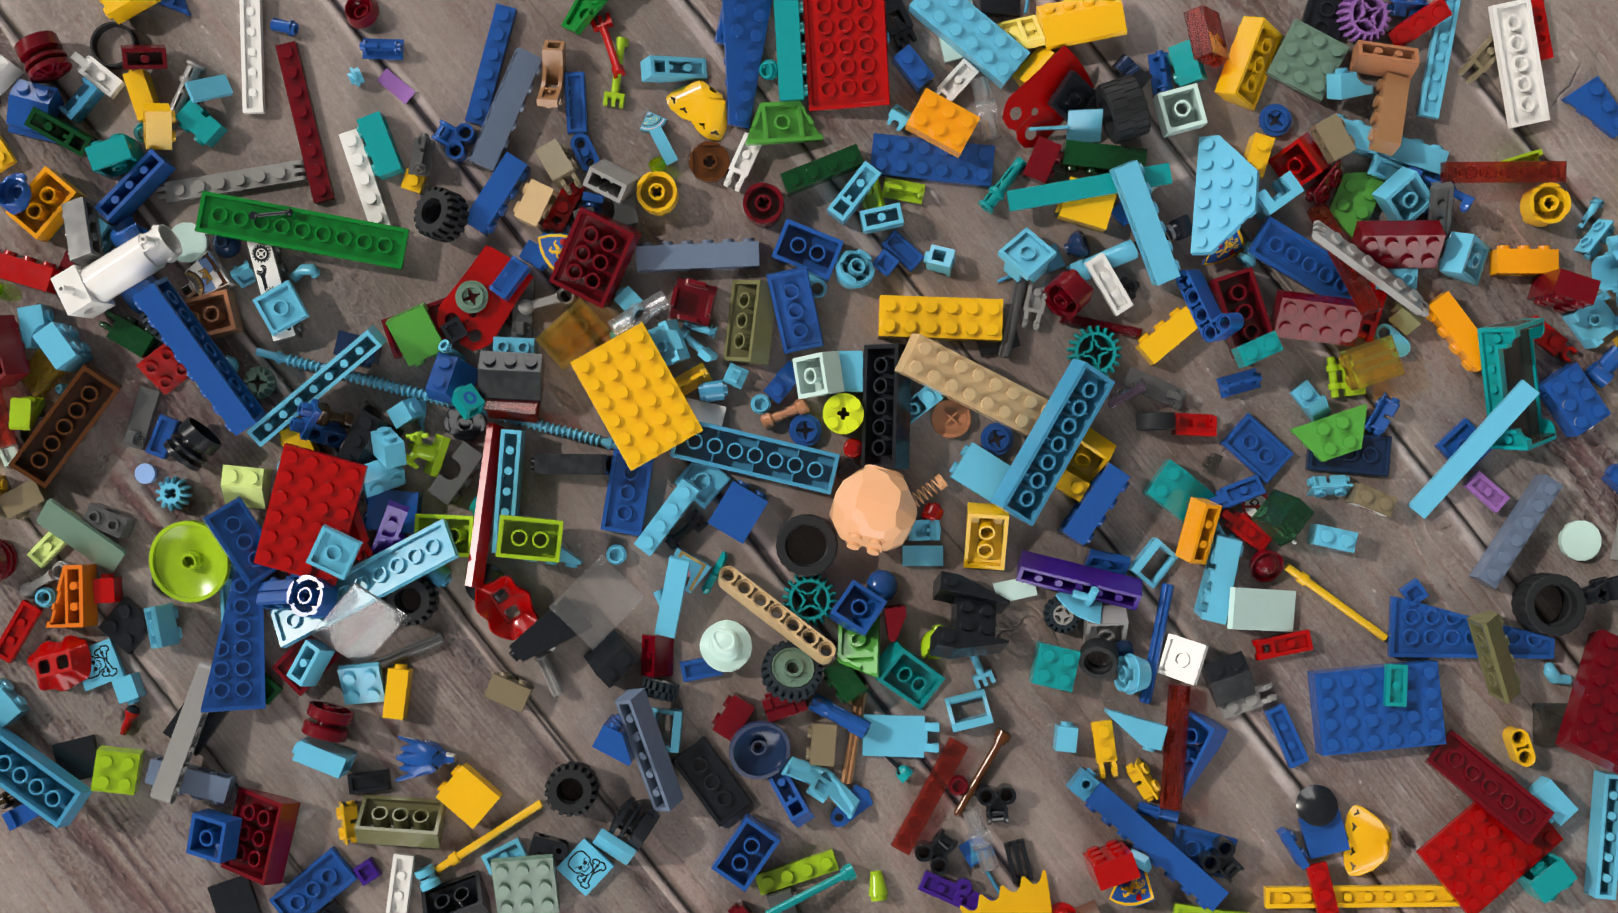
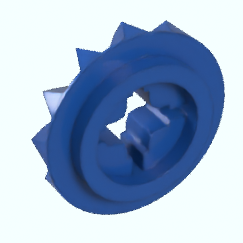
M1280 104L1266 106L1258 118L1259 127L1262 128L1264 134L1271 135V137L1283 135L1289 130L1292 123L1289 110ZM1280 115L1278 117L1279 119L1277 120L1279 125L1274 124L1270 126L1272 121L1270 116L1274 118L1275 116Z
M810 414L796 416L789 426L791 439L796 444L802 446L815 444L822 432L820 422ZM804 421H806L808 428L814 429V431L808 432L807 439H805L802 432L796 431L803 428Z
M992 423L986 426L980 436L982 447L993 455L1006 453L1013 444L1011 430L999 423ZM993 430L997 436H1005L999 441L1000 448L996 442H988L994 437Z

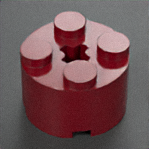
M759 182L749 187L743 198V209L747 219L757 227H768L777 223L784 212V199L780 190L776 186L764 182ZM760 202L768 203L767 208L760 207Z
M1070 269L1069 271L1061 272L1045 287L1043 294L1046 293V305L1054 314L1060 317L1065 315L1068 316L1067 319H1071L1090 302L1094 290L1079 275L1078 271Z

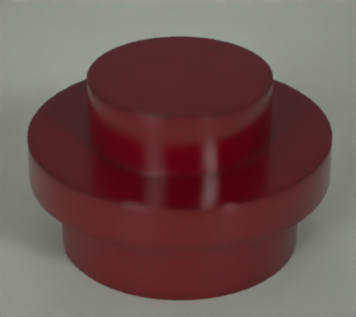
M954 775L948 781V789L954 795H963L968 789V781L962 775Z

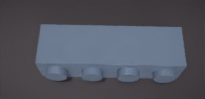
M162 756L151 758L144 783L151 784L152 788L164 758ZM189 764L178 795L185 793L191 795V798L196 800H203L204 798L211 800L212 804L223 805L232 798L237 776Z

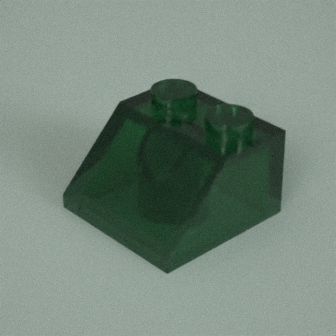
M1274 489L1250 519L1279 546H1283L1295 539L1315 512L1300 498Z

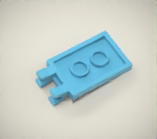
M863 714V718L871 722V726L863 738L862 756L924 758V751L939 753L938 742H927L928 731L939 732V722H925V716Z

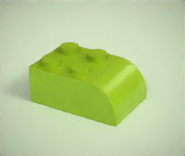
M415 514L414 534L441 519L447 520L459 557H469L474 516Z

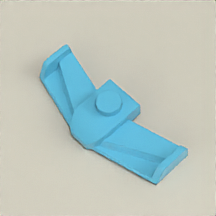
M792 756L781 772L783 776L786 775L810 784L806 793L820 802L824 803L827 797H829L849 819L852 818L860 803L858 797L828 768L809 765V762Z

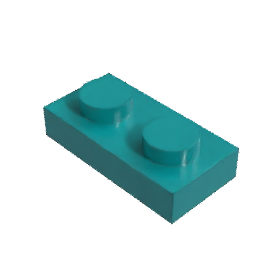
M1384 663V706L1407 707L1408 665Z

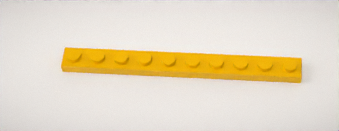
M1442 884L1333 885L1338 908L1459 907ZM1309 885L1263 886L1264 907L1266 909L1315 908Z

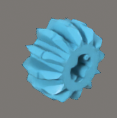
M173 476L172 479L166 477L165 483H158L161 490L155 491L157 494H160L156 500L163 501L161 504L162 508L168 507L170 511H174L176 508L181 510L183 509V504L188 505L190 503L187 497L193 496L191 493H188V490L192 487L190 485L185 486L186 479L180 480L179 476Z

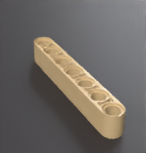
M725 566L720 570L718 585L721 589L819 664L826 665L832 661L836 648L831 641L734 567ZM729 575L732 577V580L726 581L723 576ZM739 588H746L749 592L742 593L739 591ZM762 600L765 605L759 606L755 601ZM777 612L781 617L774 618L771 613ZM788 625L796 626L797 630L791 631ZM810 637L814 643H807L804 638ZM820 650H827L830 656L822 655Z

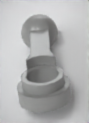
M559 288L557 293L533 301L529 299L521 300L518 304V310L523 315H530L534 309L559 303L564 307H570L576 302L577 296L572 294L570 301L563 302L560 295L566 290Z
M66 560L56 562L52 569L48 570L43 576L33 582L23 583L19 589L20 595L24 598L34 597L40 588L54 580L59 581L60 566L63 568V565L72 564Z

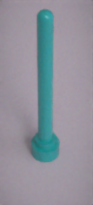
M848 863L842 866L838 874L766 910L765 913H781L841 881L845 882L848 880L850 882L857 878L852 865Z

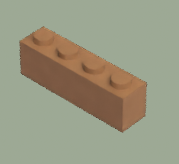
M1387 72L1382 79L1377 81L1375 86L1377 95L1372 104V107L1375 109L1370 118L1372 128L1367 137V140H1369V150L1393 156L1401 146L1410 78Z

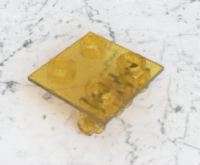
M40 348L29 360L30 373L21 381L35 398H41L46 396L52 387H55L52 381L58 383V378L61 379L68 371L56 370Z

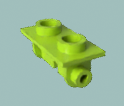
M885 177L882 195L883 198L922 205L925 184Z

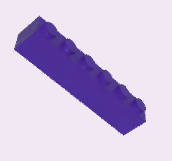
M1022 550L1017 564L1016 581L1071 595L1074 589L1089 593L1091 587L1096 586L1099 592L1095 601L1132 610L1137 609L1142 598V579L1025 550Z

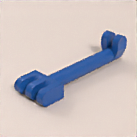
M1409 167V169L1417 171L1423 182L1428 186H1432L1431 183L1438 181L1425 175L1422 170ZM1454 188L1453 197L1462 201L1460 205L1461 212H1468L1475 198Z

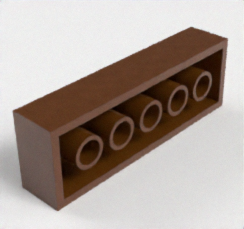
M86 362L8 465L46 488L123 385Z

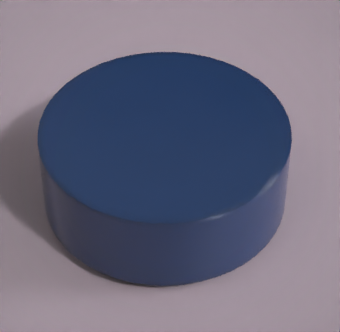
M1121 640L1114 644L1118 649L1119 656H1125L1128 653L1134 654L1133 644L1130 641Z

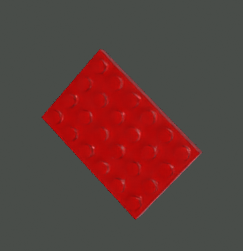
M803 0L809 111L891 105L885 0Z
M285 443L254 563L299 576L312 575L320 577L330 585H337L339 578L306 563V560L324 524L350 536L368 466Z
M1473 802L1421 846L1416 853L1465 913H1479L1564 839L1552 824L1547 822L1531 844L1526 845Z

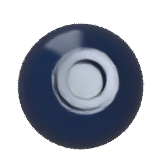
M1079 229L1074 231L1070 235L1068 242L1064 244L1066 253L1076 257L1089 256L1090 246L1085 234Z
M214 236L212 240V247L215 253L223 258L236 256L242 245L241 240Z

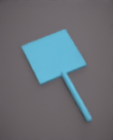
M1103 109L1068 110L1067 125L1030 127L1029 130L1067 129L1066 140L1101 142Z

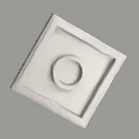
M1169 633L1157 673L1196 686L1209 646Z

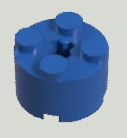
M312 575L300 576L301 578L290 584L287 591V603L290 604L291 611L295 615L321 619L332 614L337 602L338 588L336 585H330L324 579Z

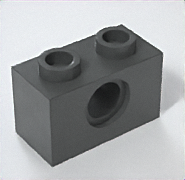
M90 503L83 518L92 527L119 539L129 538L137 521L136 518L101 503Z

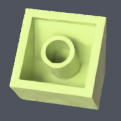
M223 464L221 488L225 505L240 496L247 508L267 510L272 469Z

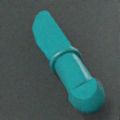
M723 551L712 572L709 573L707 581L702 586L704 594L711 592V588L716 579H718L720 570L725 566L728 558L727 552Z

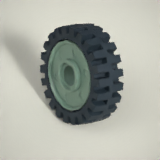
M783 640L778 645H773L767 651L761 667L762 683L764 686L766 685V690L772 692L773 697H780V701L787 699L788 703H792L793 700L797 703L801 699L806 700L809 696H812L817 690L823 674L822 665L789 640L786 643ZM787 669H794L796 673H790Z

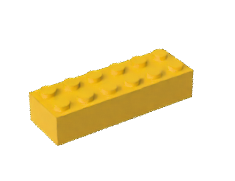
M879 296L878 338L910 339L911 334L916 333L931 340L1002 341L1003 299Z

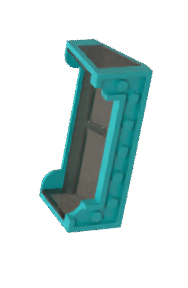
M1524 318L1477 329L1487 417L1521 379L1539 392L1534 339L1540 338L1544 334V318ZM1540 395L1529 404L1490 447L1491 449L1528 451L1556 439L1553 422L1549 419H1542Z

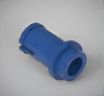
M275 17L271 20L270 28L272 31L287 33L289 36L297 35L299 31V25L294 20L286 21Z

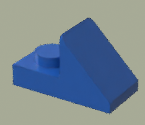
M790 360L778 371L774 379L763 390L764 393L778 404L796 385L794 367Z

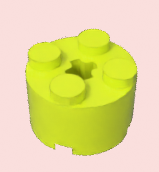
M848 393L833 395L827 400L823 408L825 425L833 433L839 435H847L857 430L864 418V409L860 400ZM842 408L846 409L845 411L849 413V416H846L844 420L841 419L840 415H837V412H841Z

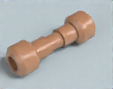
M797 399L787 409L773 414L765 413L761 415L760 419L765 430H770L784 418L798 413L804 415L810 409L805 399Z

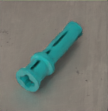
M1017 157L998 183L988 189V194L983 200L978 202V205L989 214L994 212V207L999 201H1003L1005 192L1026 167V162L1022 158Z

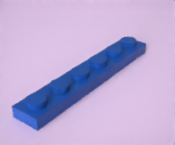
M496 3L465 118L467 123L482 126L494 100L517 14L516 8Z

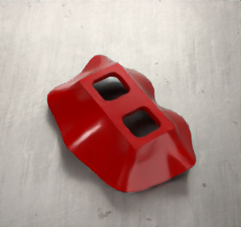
M508 575L502 576L492 582L483 584V589H475V609L480 616L487 620L489 629L494 635L506 640H516L537 622L538 614L533 608L530 592L518 586L512 577ZM504 589L509 597L498 603L493 594ZM515 605L520 614L509 619L504 611Z
M72 635L64 637L61 642L47 641L42 643L27 659L28 665L35 672L38 687L42 691L52 689L66 691L86 680L91 673L89 645L85 640ZM67 655L69 666L60 669L58 657ZM48 660L50 672L42 674L40 662Z

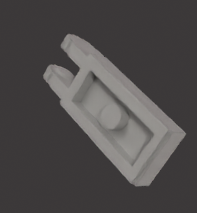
M1044 273L1034 283L1029 279L1020 327L1025 328L1028 323L1029 313H1034L1036 316L1033 321V330L1038 331L1041 315L1044 313L1046 304L1045 299H1047L1046 293L1043 294V291L1050 283V274Z
M1272 682L1258 686L1254 685L1255 694L1220 706L1219 709L1223 719H1228L1277 700L1276 694H1270L1262 698L1259 695V692L1271 689L1273 687Z

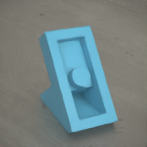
M1304 380L1289 392L1311 421L1324 418L1331 413L1325 395L1320 396L1308 380Z

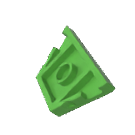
M801 101L763 102L758 106L745 146L821 142L823 136L821 133H818L813 125L814 121L806 113Z
M1367 172L1344 173L1342 175L1343 179L1336 188L1326 211L1332 219L1337 221L1338 226L1351 239L1356 222L1369 221L1377 203L1372 193L1385 182L1368 175Z
M1363 404L1289 430L1307 449L1313 452V455L1320 462H1324L1362 449L1367 405Z
M881 613L865 636L838 625L837 660L839 663L871 676L879 677Z

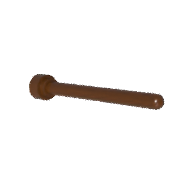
M997 728L994 734L995 742L954 810L956 817L962 815L1001 746L1009 743L1012 735L1003 729Z

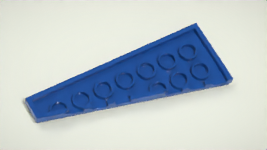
M722 0L723 15L721 18L723 46L725 49L724 65L726 67L725 86H727L726 106L728 125L749 129L772 0Z
M236 568L205 689L201 713L266 709L264 608L256 604L257 594H259V582L248 588Z
M1390 596L1387 656L1478 658L1466 618L1469 615ZM1507 625L1502 626L1504 634L1507 635L1510 642L1508 646L1509 652L1514 658L1554 659L1555 638Z

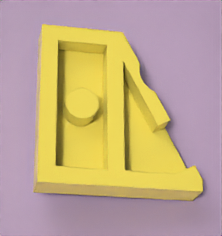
M1036 15L997 23L1000 28L1026 49L1045 45V37Z

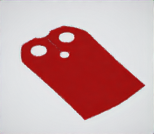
M1065 45L1006 101L1002 119L1008 129H1013L1016 132V139L1024 148L1035 147L1039 136L1047 139L1054 131H1036V136L1032 140H1028L1025 137L1027 128L1058 126L1063 121L1047 103L1070 70L1075 71L1092 88L1094 87L1081 62ZM1014 107L1021 109V116L1017 120H1013L1010 117V112ZM1033 108L1038 109V113L1036 115H1032L1031 113Z
M488 245L483 248L463 277L443 300L437 313L439 328L446 323V316L449 313H454L460 317L468 332L472 329H477L481 332V338L477 342H472L468 335L460 340L461 345L472 351L482 349L493 342V337H496L515 304L534 278L528 274L508 302L490 290L489 287L511 258ZM470 280L483 284L488 291L489 298L486 308H483L474 318L470 317L469 313L461 310L455 300L458 287ZM470 291V296L466 300H471L475 304V298L480 294H473Z

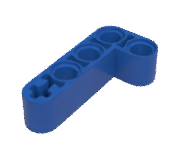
M1200 270L1179 271L1180 277L1176 278V283L1202 338L1206 342L1224 341L1243 327L1244 318L1240 313H1221Z

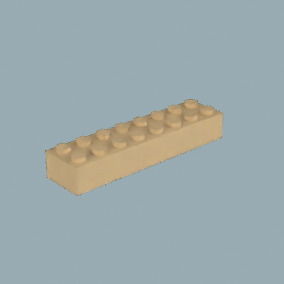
M911 334L894 370L1025 437H1028L1049 401L921 334Z

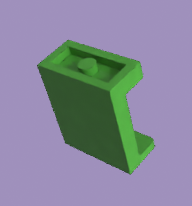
M425 302L387 319L386 325L408 366L414 364L417 367L425 363L426 358L430 356L436 358L438 352L442 353L438 349V345L443 339L428 313V307Z

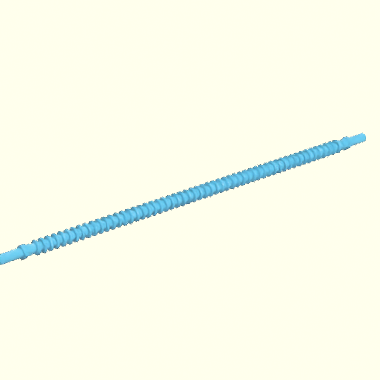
M257 348L255 352L256 356L275 360V363H287V366L292 364L293 368L298 366L299 369L304 368L305 371L309 369L310 372L314 370L317 372L327 364L324 363L322 365L320 361L316 363L315 360L311 362L310 359L305 360L304 357L299 359L298 356L293 357L292 354L288 356L281 351L273 352ZM355 370L344 377V381L349 379L351 383L355 381L356 384H359L360 382L362 386L367 384V387L372 385L374 389L376 387L379 390L383 388L385 392L390 390V393L395 391L396 394L401 393L402 396L405 394L407 397L416 396L419 400L424 399L425 402L429 400L430 403L435 402L436 405L441 403V406L447 405V408L454 406L429 399L423 388L419 390L418 387H415L414 389L412 385L407 387V384L402 386L401 382L396 384L395 381L391 383L389 379L384 381V378H381L379 380L378 376L373 378L372 375L368 377L366 373L362 375L361 372H358L356 374ZM484 405L483 408L484 415H487V418L493 417V420L498 418L499 421L504 420L505 423L510 421V424L516 423V426L521 424L522 427L527 426L528 429L533 427V430H536L537 428L539 432L544 430V433L550 432L551 435L556 433V436H559L560 434L562 438L567 436V439H570L572 437L573 441L578 439L579 442L583 440L585 444L587 442H590V445L595 443L596 447L601 445L608 450H611V448L618 449L611 437L603 438L600 434L595 436V433L591 435L589 431L584 433V430L579 432L578 429L573 430L572 427L568 429L566 425L564 427H561V424L556 426L555 423L550 424L549 421L545 423L544 420L538 421V418L533 420L532 417L527 418L526 415L522 417L521 414L516 415L515 412L510 414V411L504 412V409L499 411L498 408L493 409L492 406L487 408V405Z

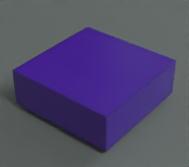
M372 856L353 868L363 886L382 875Z

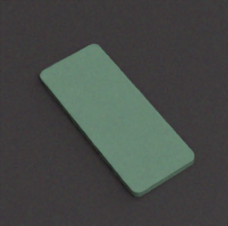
M49 499L45 503L36 520L43 528L108 573L116 571L126 554L124 548L54 499Z

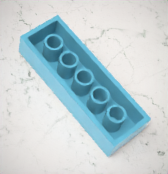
M913 0L908 7V12L963 56L1000 89L1004 87L1030 54L1026 48L968 0Z

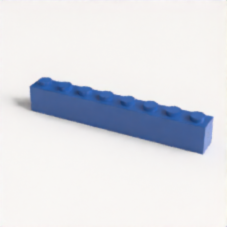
M1098 780L1100 784L1087 798L1085 806L1093 813L1099 812L1102 815L1101 820L1109 827L1114 825L1118 829L1116 833L1125 841L1130 839L1134 843L1132 847L1142 854L1145 852L1150 857L1152 865L1156 868L1161 866L1165 870L1164 875L1172 882L1177 880L1181 884L1179 888L1188 896L1192 893L1198 898L1195 901L1204 910L1208 907L1213 912L1229 892L1101 780Z

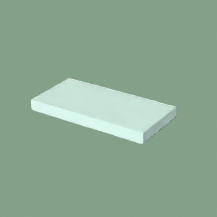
M1230 587L1227 629L1293 632L1296 591Z

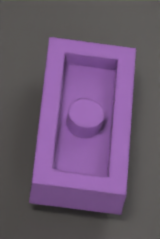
M1476 471L1463 485L1464 488L1493 513H1497L1510 499L1506 493L1480 471Z

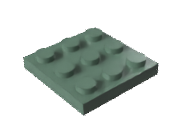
M1295 18L1265 74L1319 103L1327 91L1326 74L1335 73V69L1339 68L1350 47Z
M553 854L491 859L490 864L497 913L560 912Z

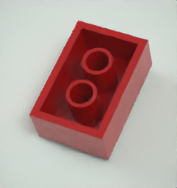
M1112 839L1107 841L1106 845L1102 847L1093 846L1088 848L1087 852L1082 853L1090 876L1101 891L1141 877L1133 853L1121 840Z

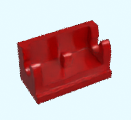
M1175 413L1176 428L1171 430V435L1217 436V416H1214V414Z

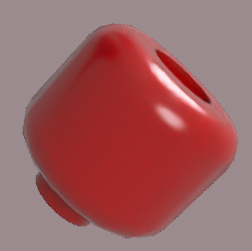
M855 438L847 440L843 446L844 454L852 459L859 457L862 452V442Z
M927 503L921 512V517L923 520L940 521L944 511L939 503Z

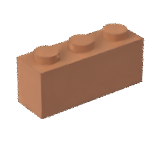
M1358 40L1349 56L1350 71L1381 77L1390 72L1411 79L1420 64L1418 48Z

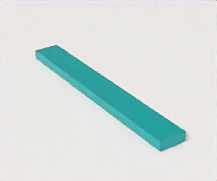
M1169 163L1143 167L1145 171L1143 177L1151 188L1173 183ZM1110 173L1006 191L1009 212L1117 194Z

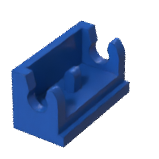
M513 255L489 289L508 302L532 269Z

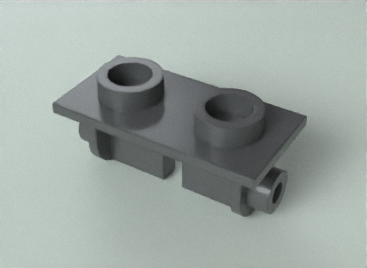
M421 133L418 138L415 137L409 168V174L430 177L435 140H431L427 133Z

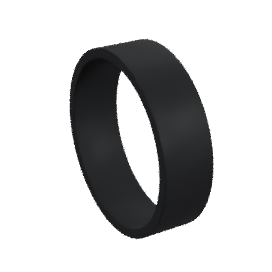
M117 22L104 23L97 27L91 36L90 49L92 55L98 62L108 68L123 69L122 62L107 64L101 60L97 50L99 38L105 31L115 27L124 28L129 32L132 38V45H139L138 38L131 29L123 24L119 25Z

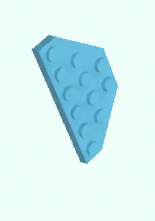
M1220 135L1199 137L1191 254L1193 256L1214 254L1219 249V246L1227 238L1230 239L1249 217L1252 218L1257 213L1260 173Z

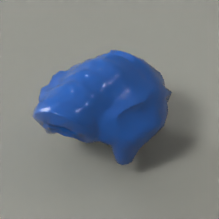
M23 173L8 175L0 182V206L12 215L23 212L28 207L32 196L30 186L27 183L28 177Z

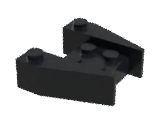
M941 571L933 581L932 600L952 604L951 628L942 626L936 628L930 636L929 655L954 659L1001 653L1009 643V640L995 637L996 613L1001 614L1010 604V600L960 574Z

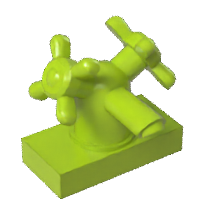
M420 431L406 434V439L414 441V443L408 444V449L412 452L409 455L406 453L407 464L414 469H418L419 466L414 461L417 458L426 460L423 472L438 477L451 438L436 433L433 444L429 445L422 442V438L429 437L428 433Z

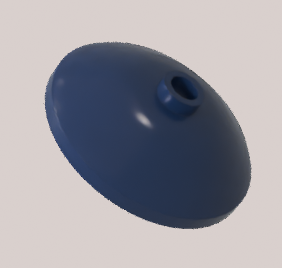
M754 721L740 728L733 736L729 746L730 761L734 769L742 776L756 780L766 779L777 774L786 765L790 756V742L785 731L777 724L769 721ZM760 742L759 746H754L755 743Z

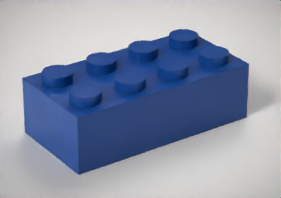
M1107 463L1089 483L1090 486L1080 502L1074 504L1057 531L1076 544L1083 546L1085 543L1089 544L1095 535L1093 533L1097 526L1100 527L1106 520L1105 513L1108 509L1112 510L1118 502L1116 497L1120 491L1123 493L1129 486L1130 482L1128 480L1130 476L1111 463Z

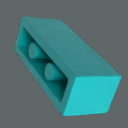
M377 111L356 119L359 125L356 129L360 138H364L366 143L363 147L366 155L372 159L373 164L371 168L374 175L382 180H386L406 172L385 115Z

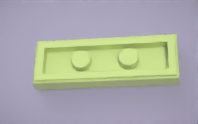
M48 532L31 549L27 556L43 569L67 544L51 532Z

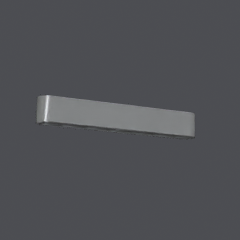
M202 660L197 667L150 795L151 798L173 804L178 796L208 712L201 713V706L212 665L210 662Z

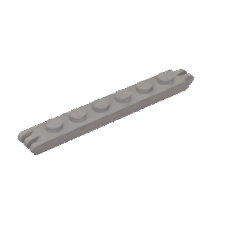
M295 160L163 183L164 187L156 188L157 193L165 192V195H159L157 198L158 201L166 200L167 204L201 199L202 190L226 195L307 181V176H298V174L306 173L305 168H297V166L304 165L303 160Z
M1319 220L1314 221L1312 239L1415 315H1421L1422 317L1429 315V304L1424 301V298L1417 290L1407 286L1402 279L1395 277L1386 267L1380 266L1371 256L1364 254L1356 245L1345 240L1340 233L1333 231Z

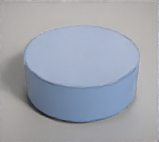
M140 464L135 469V478L142 484L153 483L158 476L157 469L152 464Z

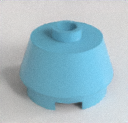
M860 249L857 251L848 250L840 254L836 261L835 270L836 279L839 284L847 289L867 286L872 281L875 273L871 256Z
M1131 653L1119 656L1117 679H1114L1117 690L1131 695L1148 688L1152 678L1149 662Z

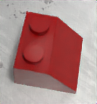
M1308 132L1268 160L1279 177L1291 171L1301 186L1332 165H1328L1318 145Z

